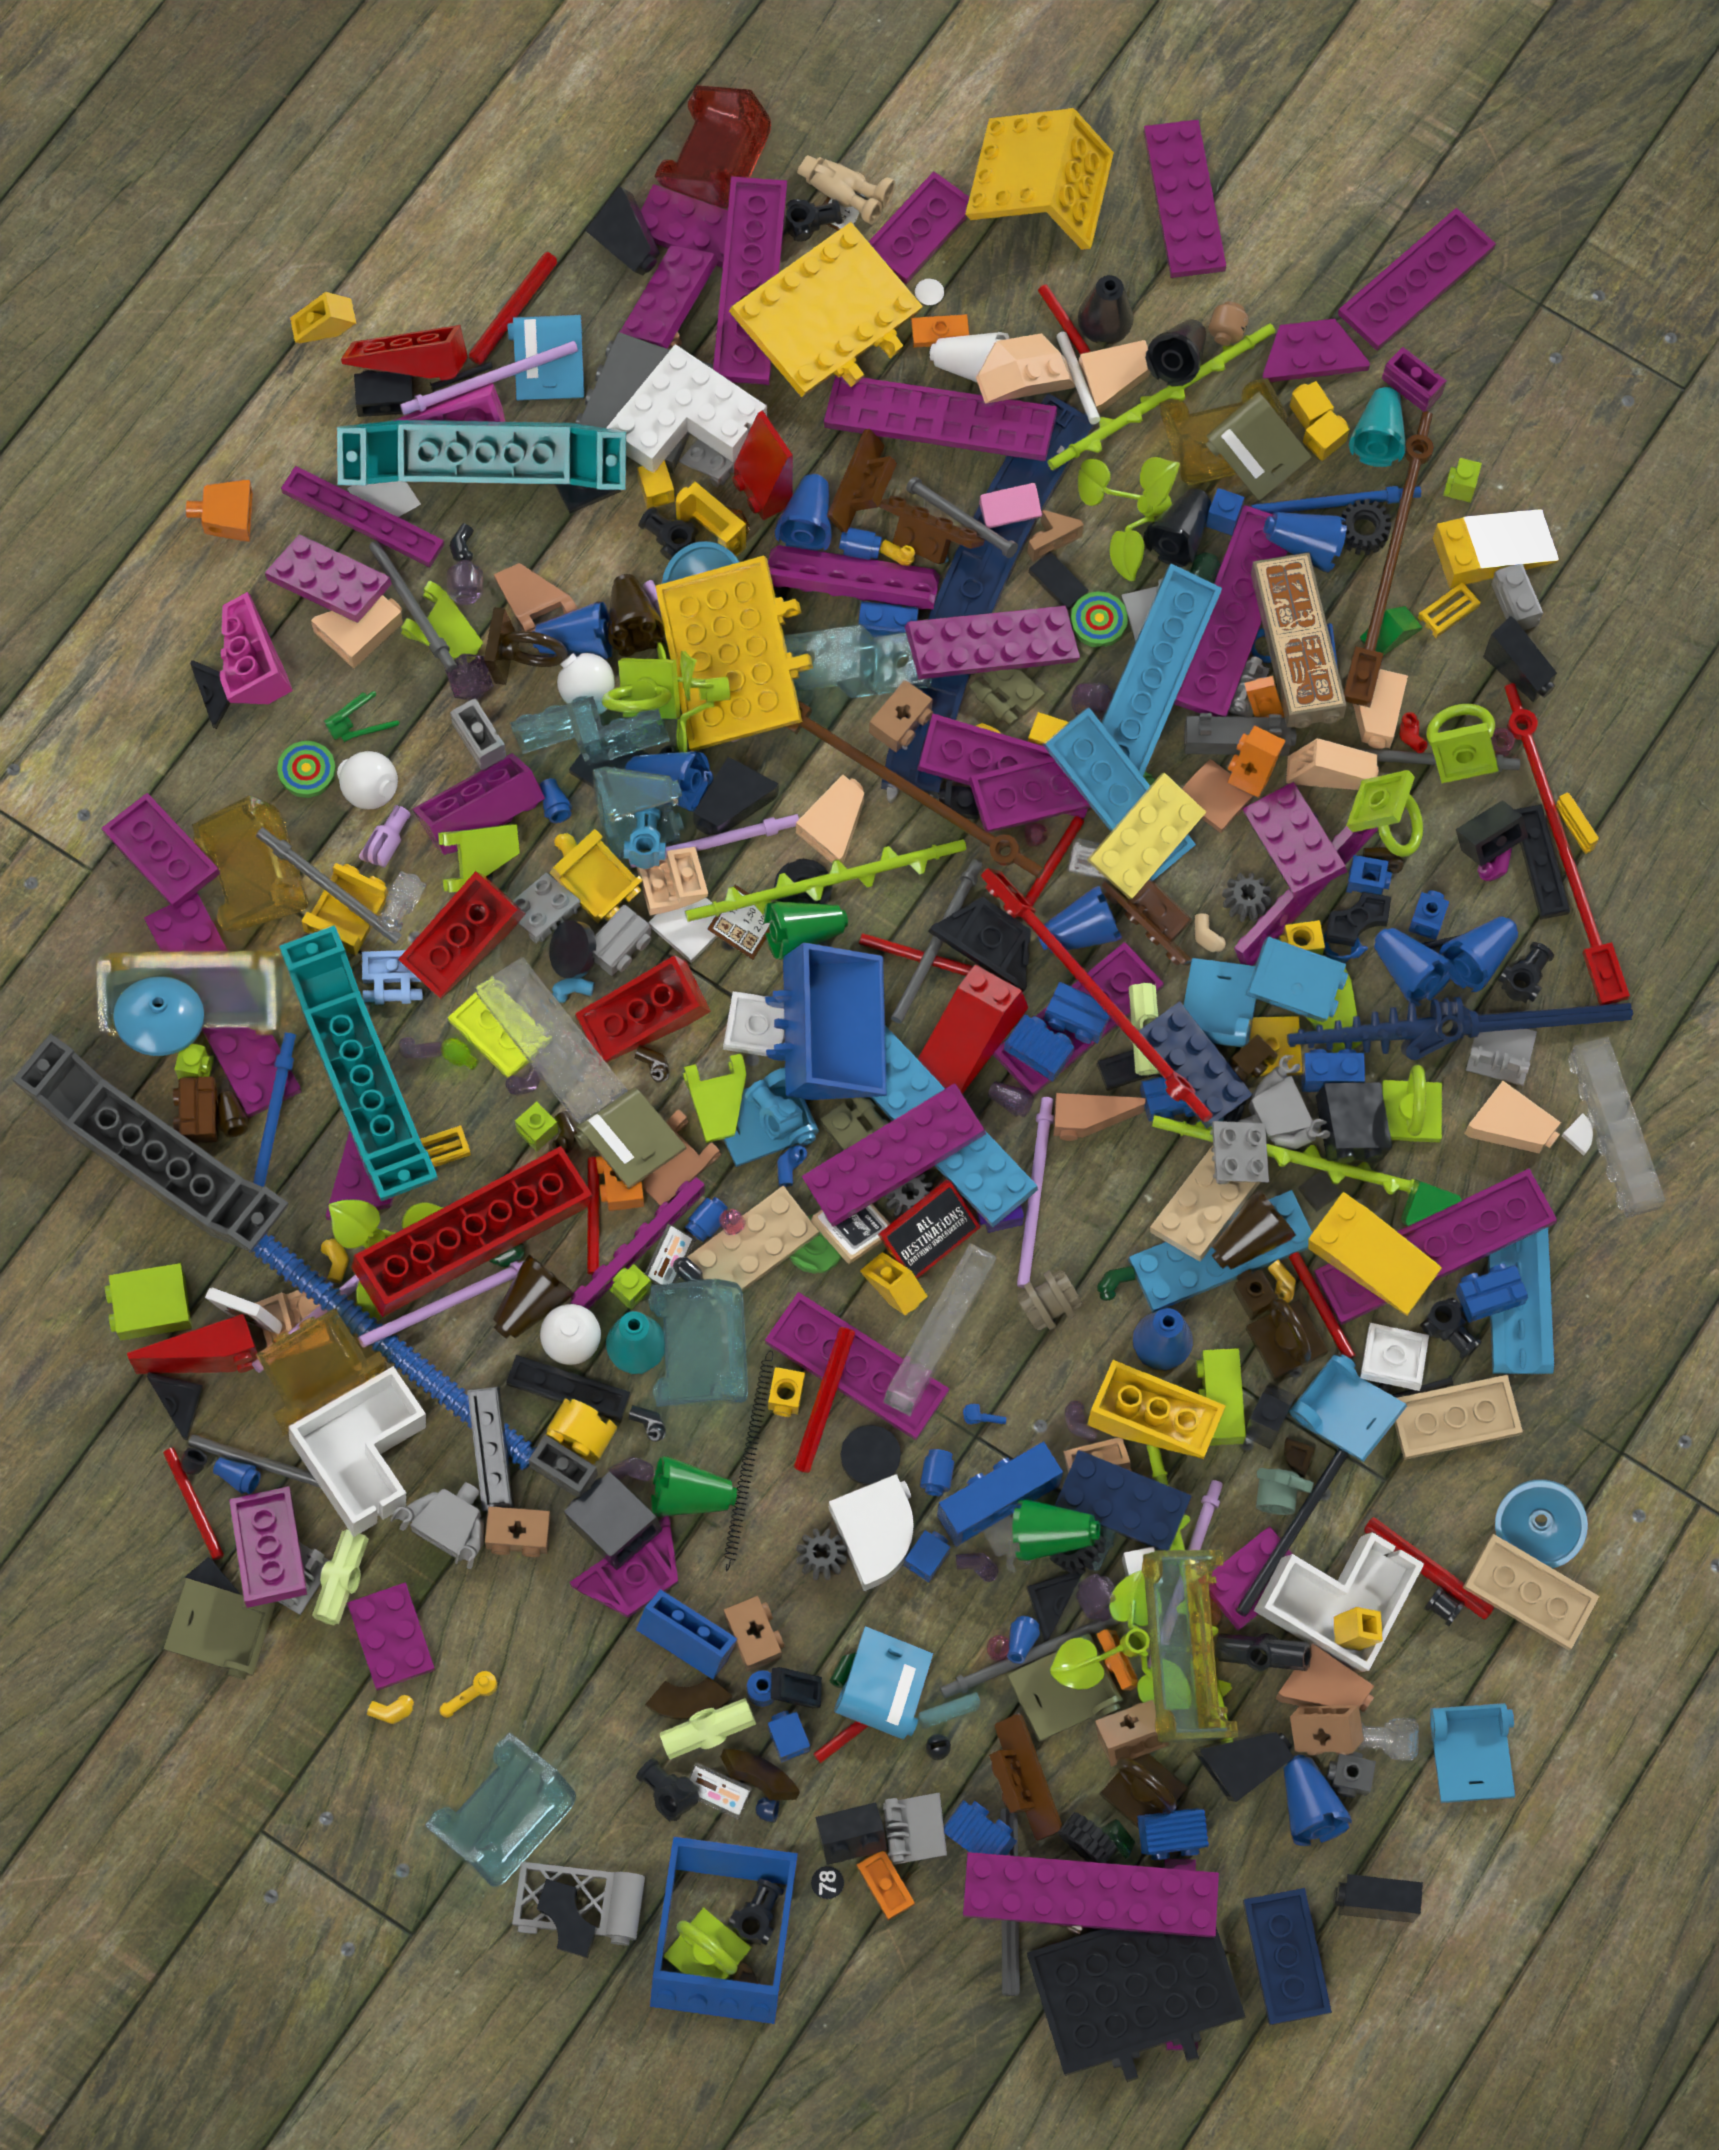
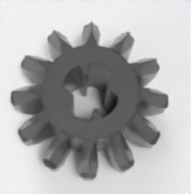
M1240 872L1237 874L1236 880L1230 878L1227 881L1228 888L1223 889L1222 896L1226 898L1223 901V907L1231 908L1229 912L1230 917L1239 914L1242 923L1245 921L1246 916H1249L1254 922L1257 920V914H1266V907L1271 905L1272 899L1268 896L1271 892L1270 886H1263L1265 881L1263 877L1256 881L1254 880V873L1251 872L1248 878L1245 879L1244 875ZM1244 894V897H1246V895H1250L1252 899L1250 900V898L1248 897V899L1245 900L1242 898V895Z
M924 1173L884 1196L890 1199L886 1203L887 1209L896 1208L894 1211L896 1218L909 1210L933 1189L932 1182L924 1183L926 1177ZM906 1192H913V1200L907 1199Z
M813 1529L814 1539L804 1534L802 1540L805 1545L800 1544L796 1547V1551L803 1554L796 1558L797 1564H805L802 1573L806 1575L813 1570V1580L816 1581L819 1578V1573H824L825 1580H830V1570L839 1575L841 1568L838 1564L843 1565L847 1563V1558L841 1555L847 1551V1546L843 1544L838 1545L841 1541L839 1534L830 1539V1529L824 1531V1536H820L818 1529ZM816 1550L820 1552L827 1550V1559L824 1557L817 1559Z

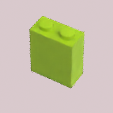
M181 1263L108 1275L110 1285L105 1286L107 1303L113 1304L114 1314H109L111 1332H116L120 1341L192 1329L185 1273Z

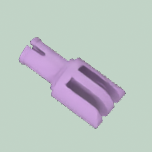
M395 805L385 824L376 826L359 854V858L364 862H370L385 868L401 842L399 833L407 819L411 816L410 812L401 806L399 808L398 805Z

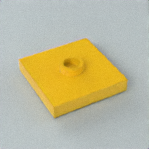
M1299 1016L1253 1017L1249 1041L1258 1034L1278 1054L1277 1060L1273 1065L1269 1062L1266 1063L1269 1067L1260 1076H1266L1275 1067H1280V1059L1285 1055H1293V1058L1287 1063L1289 1069L1295 1064H1300L1298 1072L1287 1073V1076L1302 1075L1301 1044L1290 1047L1287 1043V1034L1298 1033L1300 1029Z

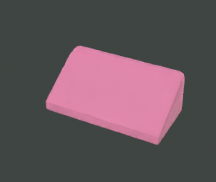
M1035 483L986 493L980 496L979 505L985 526L989 529L1042 517Z

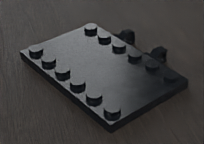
M1217 1927L1215 1938L1099 1929L1027 1952L1065 2076L1112 2061L1114 2069L1122 2066L1127 2082L1139 2079L1133 2059L1140 2057L1139 2052L1172 2042L1173 2046L1182 2045L1186 2061L1189 2063L1199 2059L1195 2042L1201 2041V2032L1246 2018Z

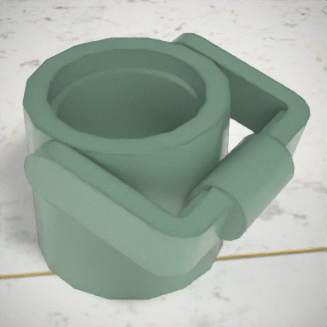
M1259 1468L1257 1471L1259 1484L1256 1508L1271 1514H1293L1296 1508L1297 1491L1311 1493L1314 1482L1300 1478L1298 1474L1291 1471Z

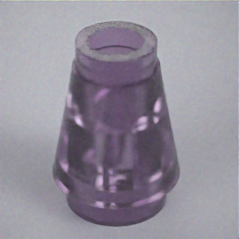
M997 1081L992 1084L988 1092L989 1098L993 1099L1015 1117L1019 1115L1025 1117L1034 1102V1096L1029 1094V1090Z

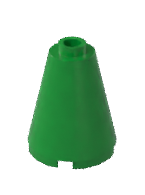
M771 902L767 903L764 908V924L769 923L770 933H765L766 940L775 959L779 958V960L783 959L785 955L803 942L818 945L843 934L845 927L848 926L846 911L841 910L838 905Z
M662 1456L658 1459L653 1477L655 1495L651 1494V1512L655 1516L665 1517L728 1511L730 1505H735L737 1488L732 1487L731 1480L668 1456Z
M1027 1499L1017 1502L1021 1505V1508H1015L1012 1537L1013 1543H1019L1020 1551H1015L1019 1561H1030L1093 1546L1095 1540L1100 1538V1523L1095 1521L1094 1516L1091 1514Z

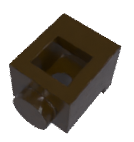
M1257 1034L1232 1057L1230 1065L1242 1082L1252 1076L1258 1078L1269 1067L1266 1064L1267 1062L1271 1065L1276 1062L1278 1054Z
M1248 1269L1236 1277L1238 1282L1234 1284L1233 1291L1249 1319L1252 1320L1269 1311L1271 1300L1278 1297V1295L1274 1293L1262 1270L1254 1273L1252 1269ZM1253 1285H1257L1260 1289V1292L1253 1293L1250 1290V1287Z

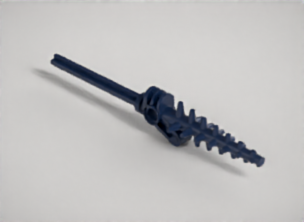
M1454 997L1452 1001L1444 998L1442 1002L1432 999L1430 1005L1431 1017L1417 1019L1415 1003H1409L1407 1020L1399 1021L1396 1007H1390L1389 1022L1380 1023L1378 1012L1374 1011L1371 1015V1024L1361 1025L1360 1017L1353 1016V1025L1351 1027L1342 1028L1341 1020H1336L1334 1029L1323 1030V1025H1317L1316 1031L1304 1032V1029H1299L1298 1033L1287 1034V1043L1290 1047L1308 1044V1048H1314V1044L1326 1043L1327 1050H1332L1333 1043H1344L1345 1049H1352V1042H1362L1364 1052L1368 1053L1370 1052L1371 1041H1380L1383 1054H1388L1390 1040H1405L1401 1045V1052L1411 1060H1418L1453 1041L1462 1039L1464 1035H1468L1469 1038L1478 1037L1480 1032L1632 1020L1633 1010L1631 1009V1003L1477 1015L1476 1011L1469 1010L1463 1005L1460 997ZM1447 1020H1452V1029L1447 1033H1442L1443 1023Z

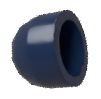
M767 1797L759 1799L755 1808L757 1816L764 1821L775 1823L779 1813L780 1800H769Z

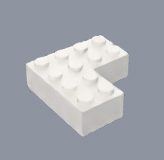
M675 344L607 426V429L626 431V455L652 473L657 470L687 432L734 462L757 413L763 410L767 416V406Z
M393 1366L289 1426V1441L353 1537L377 1524V1516L384 1520L392 1515L396 1508L406 1507V1492L380 1454L425 1429L426 1413Z
M1373 1532L1360 1537L1338 1581L1291 1554L1282 1557L1254 1612L1309 1645L1315 1644L1354 1672L1369 1671L1424 1563L1402 1550L1393 1552L1396 1546ZM1355 1607L1381 1612L1383 1641L1361 1651L1339 1646L1335 1643L1333 1617Z

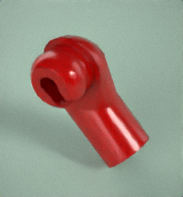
M1407 712L1401 718L1400 738L1417 753H1423L1427 749L1428 743L1419 736L1420 724L1416 714Z

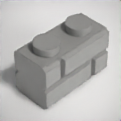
M1518 563L1495 571L1491 585L1505 618L1508 619L1512 616L1523 630L1538 626L1543 611L1523 564Z
M472 699L450 712L454 728L481 770L506 757L505 744L497 735L496 730L476 699Z
M623 905L596 934V951H593L592 958H595L594 962L611 976L618 970L623 972L630 965L633 953L637 949L640 951L644 950L650 943L651 926L640 916H637L629 907Z

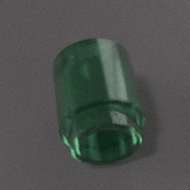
M1204 552L1196 556L1189 572L1214 584L1221 563L1214 554Z

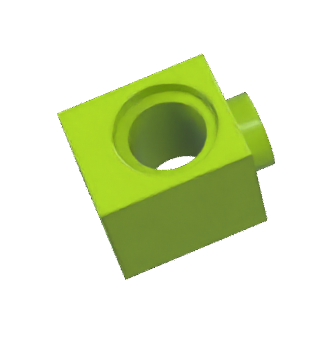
M537 1101L515 1120L517 1133L536 1152L559 1133L557 1121Z

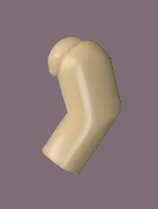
M1196 914V942L1210 952L1223 951L1226 946L1225 939L1209 929V915Z

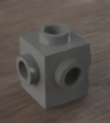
M1355 1751L1349 1755L1339 1753L1335 1761L1330 1760L1327 1779L1331 1780L1332 1789H1336L1337 1794L1349 1798H1355L1356 1794L1367 1796L1371 1792L1376 1761L1363 1759V1754ZM1347 1771L1351 1772L1353 1777L1348 1776Z

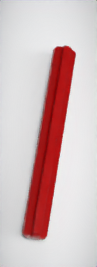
M545 252L471 349L469 352L471 361L478 365L483 363L507 331L508 323H513V317L519 315L556 266L557 258L554 255Z
M840 1327L794 1464V1468L798 1471L809 1473L855 1336V1331L852 1329Z
M1371 1518L1364 1527L1366 1534L1373 1532L1396 1546L1393 1552L1402 1550L1424 1563L1420 1571L1422 1575L1438 1587L1443 1588L1445 1592L1457 1601L1465 1604L1464 1606L1482 1619L1486 1620L1495 1607L1463 1589L1465 1583L1376 1518Z

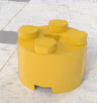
M565 1398L549 1424L546 1435L575 1452L592 1465H595L614 1436L617 1426L610 1419L606 1424L601 1421V1418L597 1415L598 1411L575 1399H572L570 1402Z

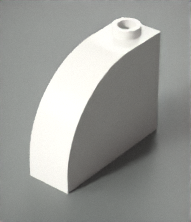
M897 1474L829 1501V1511L844 1545L847 1546V1553L864 1591L890 1579L903 1565L911 1547L913 1515L908 1499L911 1498V1493L906 1482L899 1481Z

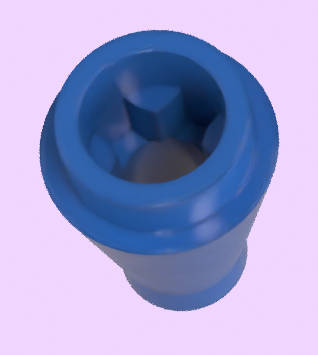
M550 778L541 782L540 788L545 798L543 800L544 816L551 823H561L569 819L572 805L558 786L556 779Z
M222 1457L216 1461L213 1468L215 1475L221 1477L241 1494L245 1492L251 1494L258 1486L261 1478V1473L256 1470L255 1466L227 1460Z
M1019 1616L1011 1623L1009 1651L1007 1654V1658L1011 1662L1017 1664L1024 1663L1027 1654L1040 1636L1039 1624L1036 1620L1027 1616Z

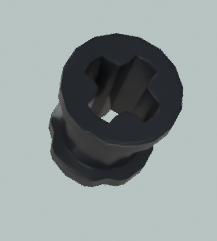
M1439 1587L1424 1609L1427 1612L1431 1610L1446 1621L1445 1625L1449 1627L1465 1604L1455 1602L1443 1593V1588Z

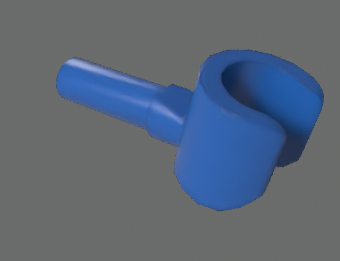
M969 1404L963 1409L964 1420L967 1424L973 1425L980 1422L1006 1424V1417L981 1414L979 1404Z

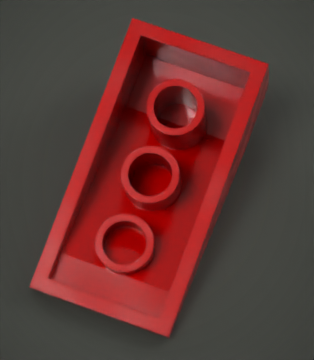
M461 325L353 341L342 356L341 362L343 365L430 379L439 377L440 380H449L456 377L468 355Z
M762 410L757 413L736 458L732 480L739 492L744 491L748 497L747 503L754 514L758 513L764 521L784 510L793 495V455Z
M475 871L398 960L442 999L514 929L526 913L487 877Z
M674 955L575 1014L599 1064L602 1065L637 1049L639 1045L644 1046L688 1026L710 1013L711 1010L687 962Z
M975 965L958 986L918 1057L920 1063L945 1089L955 1083L961 1094H963L1029 1008L1022 990Z
M244 1314L127 1353L136 1374H148V1372L153 1374L220 1373L237 1370L239 1373L254 1369L252 1363L259 1358Z

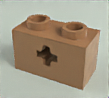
M904 680L869 722V733L897 753L902 746L907 747L915 737L916 733L914 731L920 724L924 726L930 720L933 711H931L932 698Z
M488 1507L485 1536L486 1549H491V1553L497 1555H509L510 1551L522 1552V1555L526 1557H540V1553L548 1554L551 1524L550 1511ZM516 1528H522L523 1533L520 1534L519 1539H515L513 1536Z
M756 1596L724 1609L725 1620L731 1634L737 1638L735 1644L747 1672L782 1657L781 1649L785 1645L779 1631L773 1632L769 1621L773 1617L767 1602L761 1604L759 1597ZM755 1626L757 1631L762 1630L760 1632L761 1637L756 1639L754 1635H750V1628Z
M1153 1700L1135 1704L1131 1708L1115 1714H1108L1095 1721L1098 1740L1111 1767L1117 1765V1761L1122 1757L1134 1759L1169 1746L1166 1726Z
M1300 1705L1290 1716L1295 1752H1306L1308 1755H1319L1324 1752L1349 1755L1364 1741L1359 1705Z

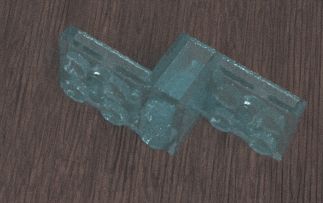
M861 624L784 636L787 653L791 652L793 657L803 654L815 655L813 669L799 672L800 678L793 679L796 692L838 686L850 698L895 692L904 680L918 689L931 687V678L918 679L906 632L873 637ZM903 656H908L907 664L904 667L897 668L898 660Z
M581 696L574 699L572 703L562 706L553 705L546 708L544 712L534 715L525 714L518 717L516 721L510 722L512 732L523 754L575 738L587 766L670 741L659 709L642 711L637 716L628 719L618 718L605 726L594 696Z

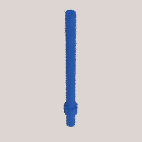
M1391 486L1380 491L1251 505V507L1274 514L1275 512L1286 513L1348 506L1350 503L1354 505L1357 500H1360V503L1363 504L1364 499H1369V503L1386 501L1387 504L1399 503L1403 488ZM1416 486L1413 498H1420L1421 487Z
M284 1033L280 1055L276 1056L274 1065L277 1070L253 1180L254 1184L262 1187L265 1186L288 1071H292L294 1062L292 1052L296 1035L292 1033Z

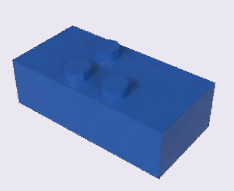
M1044 1441L1011 1461L1009 1458L999 1461L993 1466L994 1471L985 1476L983 1473L975 1475L967 1481L968 1486L939 1502L937 1517L955 1547L1012 1515L1015 1508H1021V1505L1017 1503L1019 1500L1035 1501L1060 1486L1063 1471Z

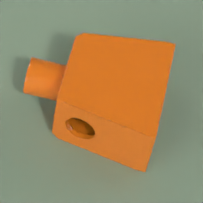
M250 480L204 486L203 501L186 502V517L201 518L204 533L207 535L250 542L253 500Z

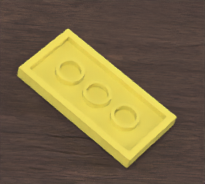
M1162 773L1087 861L1128 899H1132L1205 815L1206 811L1168 775Z

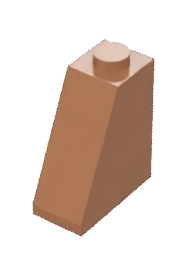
M1312 1644L1310 1646L1312 1657L1308 1670H1294L1275 1698L1279 1702L1297 1706L1359 1705V1710L1365 1712L1374 1699L1370 1695L1374 1685L1315 1644Z

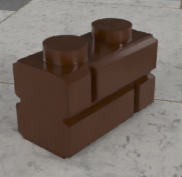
M211 1076L178 1079V1088H173L174 1106H179V1116L173 1118L174 1130L193 1143L217 1142V1084L215 1078Z

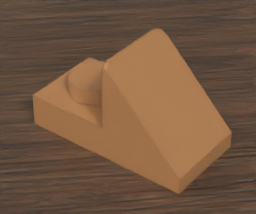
M1043 510L1041 524L1046 532L1040 531L1031 537L1028 542L1027 553L1033 562L1042 558L1049 551L1053 552L1082 537L1084 524L1079 519Z

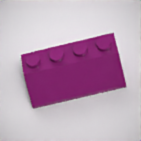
M511 753L504 759L475 773L412 810L435 847L443 855L457 852V844L449 846L439 845L438 833L504 825L509 823L513 816L522 811L532 810L538 805V802L545 798L532 770Z

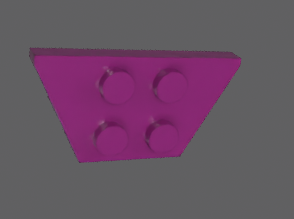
M1336 319L1284 324L1278 328L1263 372L1262 383L1369 371L1370 363Z
M349 1131L329 1204L342 1200H362L372 1204L377 1210L392 1207L394 1197L381 1201L376 1193ZM328 1207L325 1217L326 1220L331 1221V1215Z
M668 1516L659 1520L662 1531L618 1570L612 1567L605 1559H602L570 1581V1586L629 1618L645 1607L660 1589L666 1592L677 1585L679 1582Z

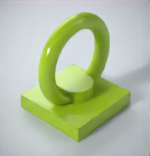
M622 658L618 661L620 687L612 689L603 695L601 701L605 708L611 711L623 712V717L677 719L681 716L676 660Z
M1457 704L1443 709L1430 721L1426 736L1428 743L1433 749L1441 783L1499 771L1491 740L1495 731V721L1487 709L1475 704ZM1472 715L1478 717L1483 722L1482 724L1438 733L1443 723L1456 716Z
M1409 770L1362 780L1346 826L1352 832L1377 827L1382 842L1390 852L1399 857H1407L1414 854L1419 848L1423 837L1422 815L1415 799L1409 794L1415 778ZM1406 807L1411 819L1412 832L1409 842L1406 845H1400L1391 834L1389 825L1400 822Z
M1414 1065L1411 1068L1408 1081L1383 1080L1381 1088L1391 1140L1440 1143L1442 1139V1083L1426 1082L1425 1071L1421 1065Z
M703 1907L691 1923L684 1920L678 1922L676 1928L680 1936L663 1955V1958L682 1974L727 1980L730 1975L736 1973L738 1965L752 1950V1947Z

